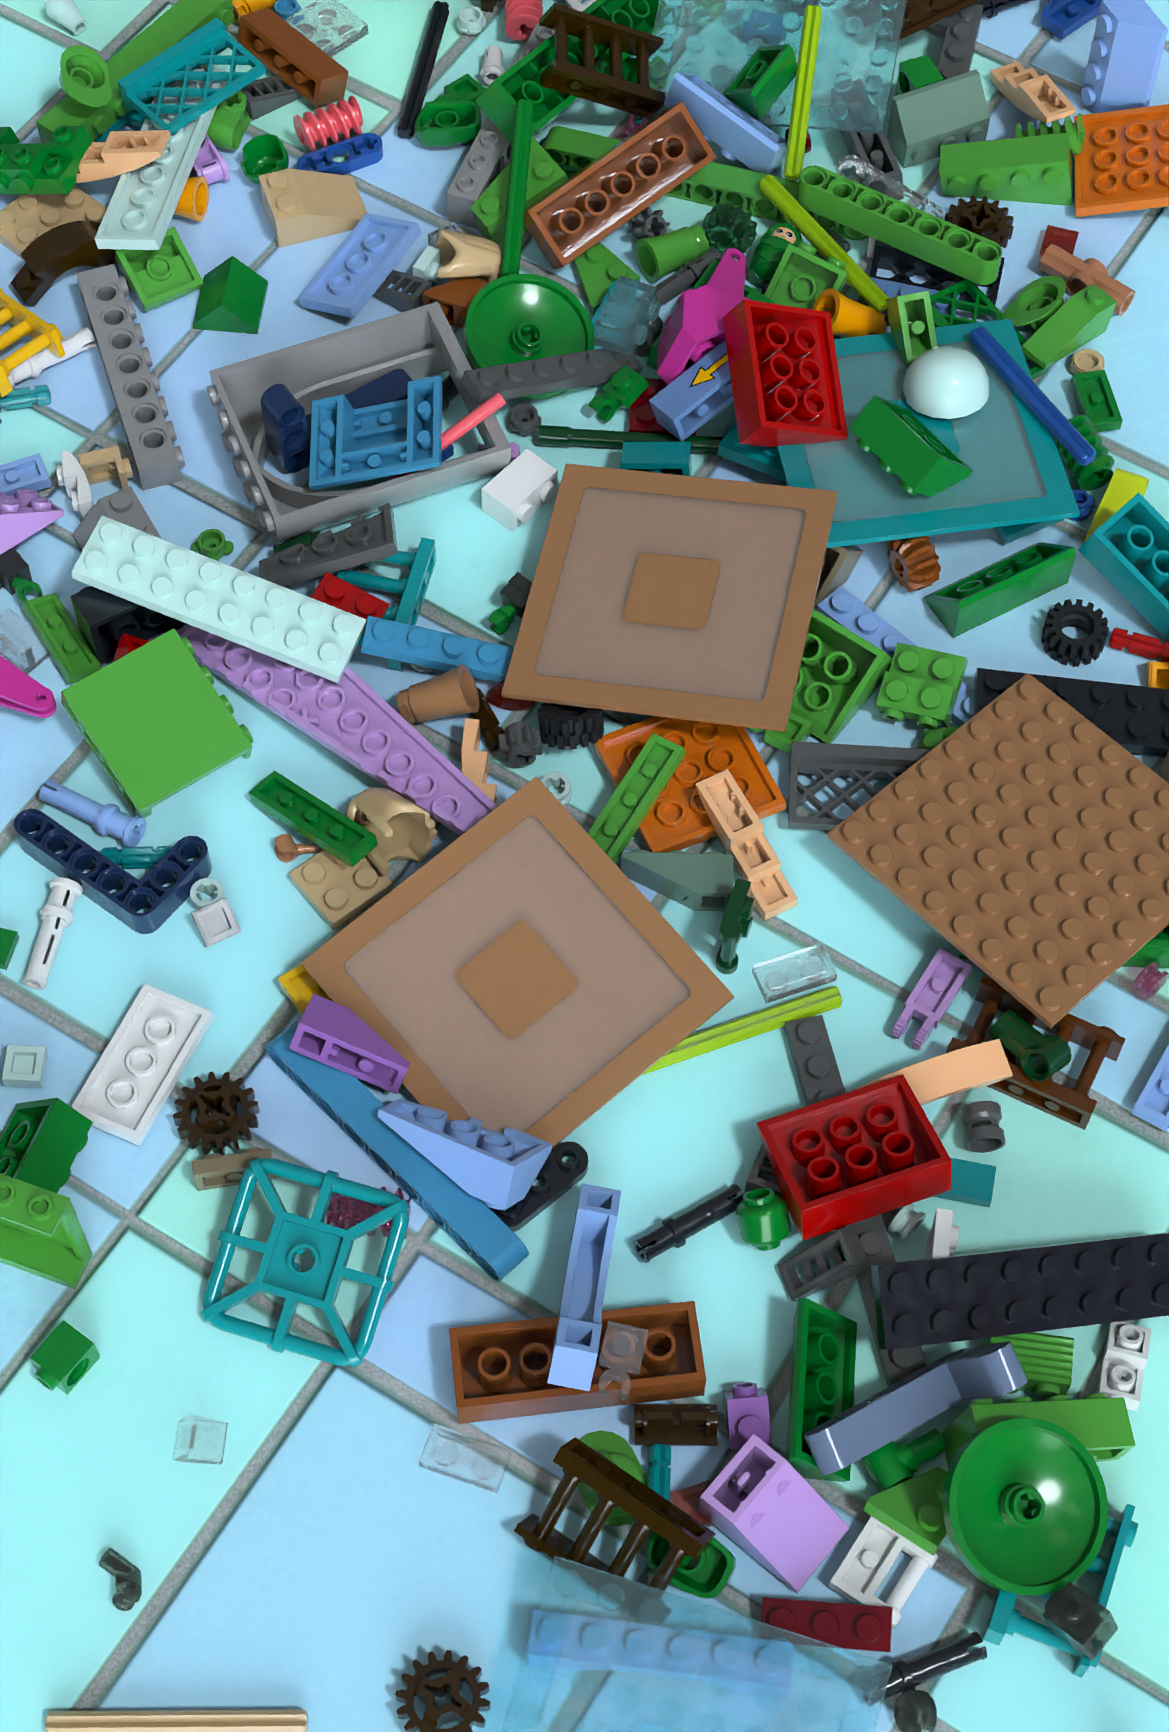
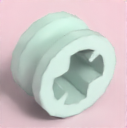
M559 772L548 773L542 777L540 781L548 790L550 786L556 789L561 786L562 793L552 792V794L563 806L567 805L572 798L569 778Z
M214 878L200 879L193 884L190 890L191 901L195 910L225 897L223 886ZM214 893L215 899L212 901L208 898L202 900L201 894L211 895Z
M914 1204L904 1206L888 1228L892 1233L899 1232L901 1235L900 1239L903 1242L908 1241L926 1218L924 1212H915Z

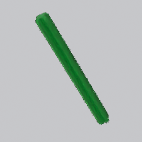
M519 99L515 105L500 277L519 274L534 113L533 102L525 99Z

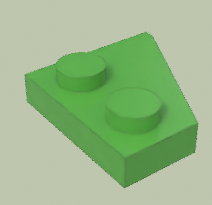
M600 242L574 259V268L577 276L581 279V288L584 295L587 296L589 310L593 316L613 282L628 280L634 283L636 288L640 286L641 277Z
M937 1466L873 1495L868 1499L863 1511L929 1554L934 1555L947 1535L942 1504L947 1471Z

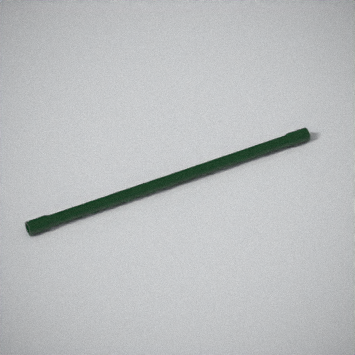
M539 425L538 445L568 447L573 445L622 448L623 442H681L672 434L573 429L568 426ZM690 435L683 442H691V452L718 454V446L724 437Z

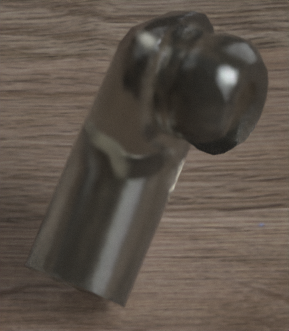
M109 1548L101 1557L98 1565L115 1578L116 1593L112 1596L114 1607L121 1611H130L142 1595V1574L136 1565L113 1548Z

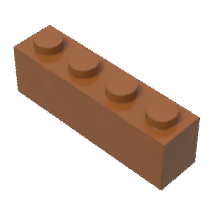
M266 8L240 16L237 42L315 107L344 98L349 71L271 9Z

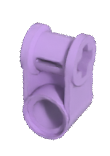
M206 133L190 174L192 177L204 176L208 185L220 180L224 182L229 181L230 173L228 166Z

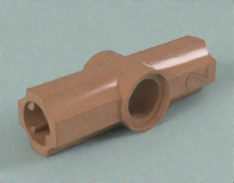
M1051 244L1039 261L1038 268L1049 275L1059 276L1066 282V289L1071 296L1092 283L1104 290L1106 294L1117 301L1114 313L1122 316L1134 299L1136 291L1108 276L1106 267L1097 259L1088 258L1083 261L1059 246Z

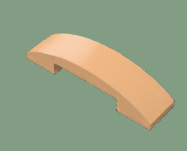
M996 1039L916 1063L873 1080L854 1090L903 1074L922 1106L974 1087L979 1089L1013 1077L1000 1039Z

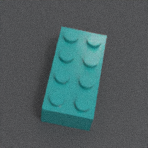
M1138 492L1093 532L1078 551L1166 641H1169V523Z

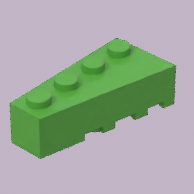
M1068 133L940 146L939 175L943 196L970 198L971 195H974L978 199L987 196L991 200L1073 206L1074 178Z
M1105 1393L1091 1394L1078 1400H1070L1068 1395H1057L1045 1401L1032 1402L1030 1397H1018L1009 1400L1007 1403L994 1404L992 1399H979L969 1403V1407L941 1433L947 1445L945 1456L948 1469L960 1447L974 1433L994 1422L1007 1419L1034 1418L1053 1423L1077 1438L1088 1450L1095 1462L1120 1459L1136 1446L1124 1397L1108 1398Z

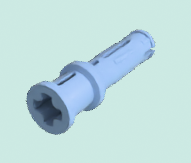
M50 779L45 782L47 786L51 787L50 789L45 786L41 787L39 799L42 802H47L95 825V829L99 834L103 836L110 834L122 840L126 847H135L145 833L146 820L143 817H132L120 811L119 806L115 804L102 805Z

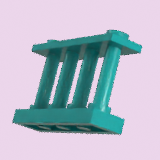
M421 537L418 550H412L411 553L398 551V554L391 555L384 560H376L408 566L410 570L409 577H404L402 580L356 572V567L350 570L338 571L337 577L352 585L400 594V598H402L400 605H394L393 608L389 607L383 619L416 626L436 563L435 540ZM362 633L357 646H362L364 633ZM386 658L387 669L401 672L404 662Z
M1127 1504L1119 1516V1520L1108 1517L1105 1534L1113 1536L1108 1557L1104 1559L1097 1556L1087 1569V1571L1102 1576L1095 1599L1067 1588L1049 1594L1036 1595L1089 1615L1090 1619L1084 1639L1020 1616V1611L1013 1608L1017 1594L998 1590L982 1640L999 1646L1005 1633L1013 1636L1015 1632L1078 1656L1073 1675L1082 1678L1089 1666L1096 1668L1104 1645L1097 1638L1124 1545L1132 1546L1138 1528V1523L1131 1521L1135 1506Z

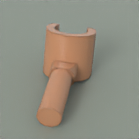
M282 834L275 838L276 845L274 850L277 857L285 863L293 861L300 854L320 853L324 850L316 844H295L290 834Z

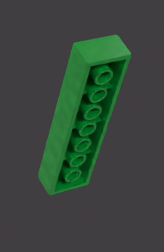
M596 0L582 11L636 30L646 31L655 36H658L676 18L675 14L663 0ZM554 34L494 80L475 101L511 144L515 105L519 99L531 100L534 104L531 137H535L581 99L540 86V74L555 59ZM567 34L568 61L583 67L582 39ZM595 43V70L610 75L609 47ZM622 52V63L634 55Z

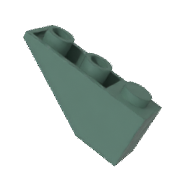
M642 849L622 852L621 871L628 879L694 911H725L733 890V854H723L717 851L697 854L686 853L680 850L659 853Z

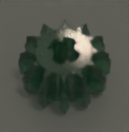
M728 201L726 204L718 203L707 213L702 224L705 236L709 241V247L714 246L719 253H725L729 248L745 253L752 246L757 235L755 232L757 223L751 220L752 213H745L742 210V205L734 207L731 201Z

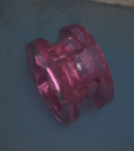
M1156 962L1149 964L1132 984V988L1135 990L1141 989L1143 991L1142 996L1146 1000L1154 996L1169 978V974L1166 971L1160 972L1158 970L1159 965Z

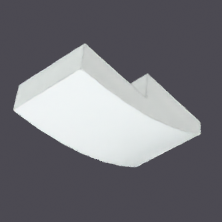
M68 450L62 451V465L56 466L59 486H65L68 499H72L74 511H80L83 520L94 506L89 483L76 458Z
M1122 1321L1110 1323L1099 1376L1097 1393H1105L1108 1398L1124 1397L1126 1408L1136 1412L1141 1400L1144 1369L1148 1361L1151 1338L1150 1328Z

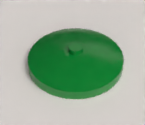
M534 274L507 275L493 280L484 286L472 300L463 325L464 347L475 369L594 350L593 325L582 303L561 284ZM569 389L518 398L529 400L547 399L558 396Z
M1016 1418L994 1422L974 1433L960 1447L949 1466L945 1478L942 1498L943 1517L950 1542L956 1554L970 1572L997 1590L1017 1595H1043L1058 1591L1081 1577L1091 1566L1100 1551L1108 1522V1500L1102 1475L1093 1457L1083 1444L1071 1433L1053 1423L1034 1418Z

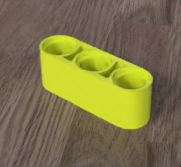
M1116 468L1089 527L1085 542L1093 532L1138 492L1144 497L1150 479Z

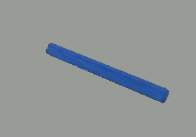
M980 326L977 329H973L969 340L1081 466H1086L1089 463L1092 464L1097 454L1095 449L985 327Z

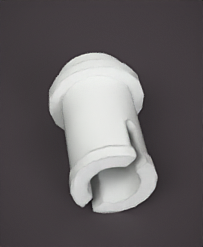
M488 46V51L485 49L483 52L484 65L481 68L480 75L488 85L505 73L502 67L503 52L497 46Z

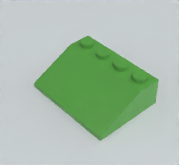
M813 609L791 713L813 722L811 734L825 743H832L876 691L883 680L885 671L888 672L890 669L892 658L883 650Z

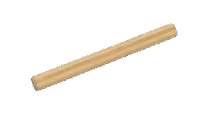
M303 1709L51 1711L46 1717L45 1730L46 1732H307L308 1714Z

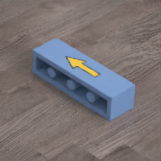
M726 340L709 351L708 354L649 400L657 423L681 442L734 401Z

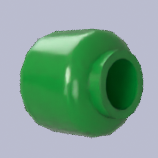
M757 1188L746 1192L743 1195V1199L736 1206V1217L742 1240L749 1245L757 1246L759 1250L767 1251L779 1247L780 1241L785 1239L791 1232V1222L786 1200L780 1194L774 1193V1190L771 1188Z

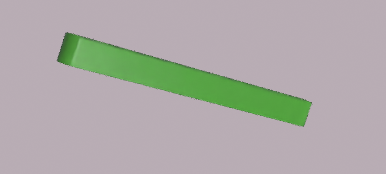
M555 126L549 130L542 147L557 164L585 167L622 140ZM711 161L665 194V196L794 226L760 190V180L768 175ZM774 176L797 200L799 182L788 181L785 178ZM805 209L828 234L858 241L869 237Z

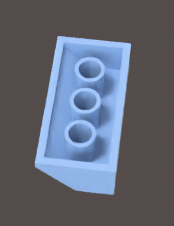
M1144 0L1101 1L1083 87L1081 89L1082 101L1094 113L1149 107L1168 29Z
M677 72L675 74L664 105L669 108L672 105L683 102L706 141L709 143L712 140L721 146L719 152L731 161H735L737 158L746 165L744 168L746 170L773 175L786 156L787 141L694 73Z

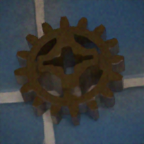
M974 195L970 196L969 202L962 198L958 199V205L951 204L949 212L945 213L944 218L945 221L994 241L1003 248L1007 247L1008 240L1012 238L1014 228L1012 226L1013 216H1007L1008 207L998 208L999 201L995 200L989 203L987 196H983L981 201H977Z
M209 1072L208 1081L205 1082L196 1076L193 1089L183 1086L181 1089L185 1099H175L174 1102L178 1112L173 1114L175 1125L179 1126L177 1128L181 1140L188 1138L187 1142L192 1150L201 1145L204 1155H208L212 1148H217L218 1153L224 1155L225 1146L231 1145L236 1151L239 1150L238 1140L242 1138L250 1141L252 1136L249 1128H258L259 1125L256 1114L260 1113L258 1101H253L255 1099L254 1090L252 1087L245 1089L244 1079L241 1077L232 1083L229 1072H225L221 1079H216L215 1074ZM238 1102L242 1105L240 1118L236 1114ZM193 1109L197 1112V1116L195 1118L196 1123L194 1125L191 1122V1114Z
M450 1650L446 1651L444 1659L437 1661L433 1652H429V1664L423 1666L419 1661L414 1660L412 1662L415 1671L414 1676L402 1674L401 1681L407 1687V1690H398L395 1696L397 1701L406 1703V1705L396 1710L398 1719H410L404 1726L405 1732H473V1725L481 1728L485 1727L486 1721L479 1712L489 1711L491 1703L480 1696L490 1692L488 1682L477 1683L482 1675V1669L478 1666L469 1671L467 1669L469 1659L466 1655L461 1657L458 1663L453 1662ZM446 1673L444 1677L434 1680L428 1679L432 1675ZM464 1681L472 1692V1705L468 1704V1701L460 1695ZM446 1693H449L452 1705L444 1703L440 1709L437 1708L435 1696L443 1698ZM415 1696L419 1698V1701L426 1704L422 1720L414 1709ZM456 1721L459 1723L451 1728L440 1729L443 1724Z

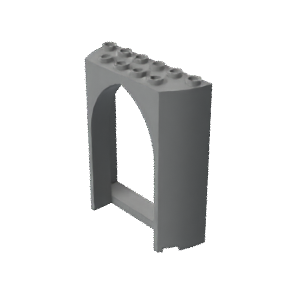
M438 301L209 371L212 385L206 388L212 406L217 405L219 422L224 431L221 433L224 447L227 453L233 452L235 457H232V463L238 477L243 476L246 481L243 482V488L248 502H255L257 507L254 508V513L260 528L265 526L273 545L293 539L310 530L315 532L349 521L360 515L365 516L378 512V507L390 503L391 507L500 473L510 464L511 446L493 413L476 425L486 449L442 462L440 467L414 471L411 474L396 479H389L362 488L343 491H311V489L284 482L263 468L270 451L266 443L260 402L263 393L275 384L285 385L303 406L305 414L308 415L312 413V400L342 394L346 395L395 369H403L413 381L449 371L469 413L479 407L481 404L475 402L461 382L464 371L472 370Z

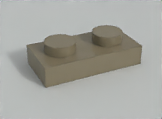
M253 1147L245 1149L239 1154L227 1156L209 1154L202 1157L201 1160L192 1161L193 1177L197 1190L202 1191L239 1185L246 1168L250 1166L249 1161L257 1156L261 1159L273 1158L271 1149L263 1150L262 1148ZM269 1174L271 1180L276 1179V1175Z

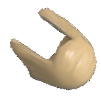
M439 229L435 248L440 249V264L442 266L438 267V278H449V282L462 277H473L487 282L500 278L501 246L483 237Z
M368 788L357 794L350 801L344 814L376 835L378 845L367 856L381 875H387L390 872L391 865L389 862L393 860L424 862L425 856L432 850L433 845L431 842L436 839L438 832L435 829V821L430 818L431 816L427 811L398 793L385 788Z

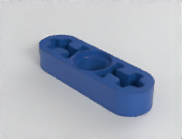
M374 133L360 134L301 156L297 161V169L338 175L351 173L378 163L383 158L382 139ZM341 155L348 157L344 162L332 160L334 157Z

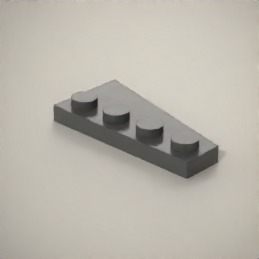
M390 503L378 507L380 513L366 520L363 515L349 520L351 526L335 534L330 529L318 534V537L312 544L306 547L298 543L259 561V577L287 588L290 585L306 580L319 579L326 572L333 573L340 570H350L357 565L374 560H384L391 555L398 554L394 513Z

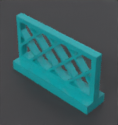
M216 17L117 82L122 103L130 111L136 109L158 130H169L172 135L264 75L266 67L226 32L225 24ZM227 48L232 50V56L218 55ZM202 64H208L207 72L193 71ZM214 65H230L229 72H213ZM236 65H250L252 67L247 72H235ZM178 80H184L182 88L168 87ZM189 81H206L205 88H188ZM211 81H228V84L223 88H211ZM151 97H158L157 104H144ZM181 97L180 104H164V98ZM187 97L203 98V101L197 105H186ZM162 113L178 114V117L168 124L161 119Z

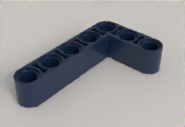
M395 369L346 394L345 397L354 409L404 400L408 398V382L413 380L403 369ZM275 384L263 393L260 402L266 443L269 451L285 471L295 473L310 466L312 413L305 414L303 406L285 385Z
M23 810L14 819L13 825L21 849L27 855L58 877L68 878L79 883L83 887V895L140 934H150L159 929L187 900L193 884L200 879L208 878L212 870L207 844L198 836H187L179 840L139 881L40 810ZM38 830V832L34 834H29L32 831ZM59 850H66L63 853L56 854ZM199 857L195 861H187L190 858ZM94 869L89 873H82L85 870ZM166 883H175L169 887H162ZM117 888L122 889L116 893H109L110 891ZM144 908L150 909L144 913H137L139 910Z

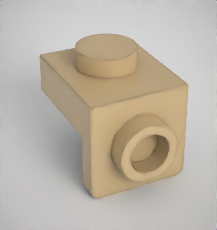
M118 445L78 454L80 465L89 485L119 479L122 489L129 487L127 479L133 477L128 457L121 458Z

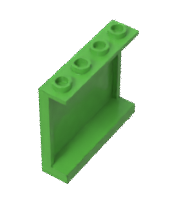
M174 628L61 691V704L134 815L143 818L152 814V807L243 755L245 759H248L251 756V743L254 742L248 728L244 724L238 725L232 716L234 710L230 701L224 694L219 696L212 686L215 682L210 671L204 665L200 667L194 659L195 651L190 641L185 636L180 638Z
M0 1173V1262L76 1289L93 1254L70 1198Z

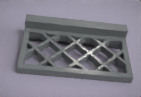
M792 741L788 828L834 829L845 820L839 819L832 813L834 809L845 803L855 812L860 806L851 796L862 788L870 796H875L879 791L870 784L873 779L884 778L891 783L932 749ZM798 774H814L820 781L810 789H807L797 779ZM838 776H850L856 784L844 792L833 780ZM825 786L837 796L827 806L814 796ZM797 791L801 794V796H799L798 798ZM806 801H809L819 811L813 817L796 816V808Z

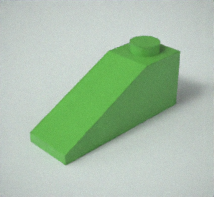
M1092 283L1071 296L1021 346L1023 354L1043 369L1048 368L1106 332L1117 301Z

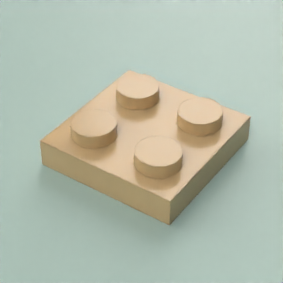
M322 850L289 873L292 884L333 931L393 890V883L386 875H381L367 855L355 866L350 867L326 850Z

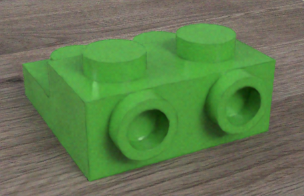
M175 227L167 229L159 250L119 249L115 251V263L122 276L125 277L128 288L133 289L144 312L197 291L204 285Z
M800 241L797 247L789 243L764 296L776 304L813 309L816 299L826 289L832 288L841 293L850 273L844 270L846 263L832 256H828L825 261L815 256L817 249Z
M897 642L889 672L885 671L875 704L879 712L882 713V717L895 722H903V718L917 721L916 724L926 729L937 730L938 726L949 728L968 663L967 658Z

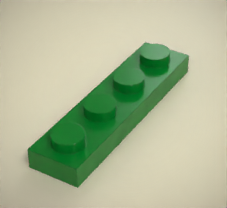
M275 770L248 792L252 803L350 867L355 866L378 845L375 834Z

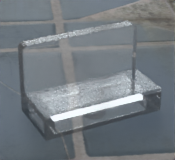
M8 608L0 614V655L28 675L46 660L50 653L34 627L13 610Z

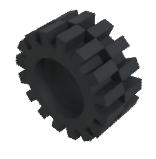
M1067 599L1064 601L1063 606L1058 602L1054 605L1053 610L1050 609L1048 611L1042 630L1041 643H1045L1043 649L1046 653L1052 651L1050 658L1054 661L1061 657L1062 665L1067 666L1069 660L1073 661V667H1079L1081 660L1084 665H1088L1092 659L1096 660L1099 658L1106 642L1109 627H1107V617L1102 618L1103 611L1099 608L1094 612V604L1091 602L1085 607L1082 606L1083 600L1077 599L1075 605H1072L1071 599ZM1062 628H1080L1087 633L1088 637L1084 639L1070 638L1062 632Z
M542 703L540 705L541 708L537 710L541 740L543 744L548 743V747L553 748L558 745V749L564 750L566 746H570V750L577 749L576 746L581 745L584 748L589 746L588 742L595 744L598 742V739L603 737L602 709Z

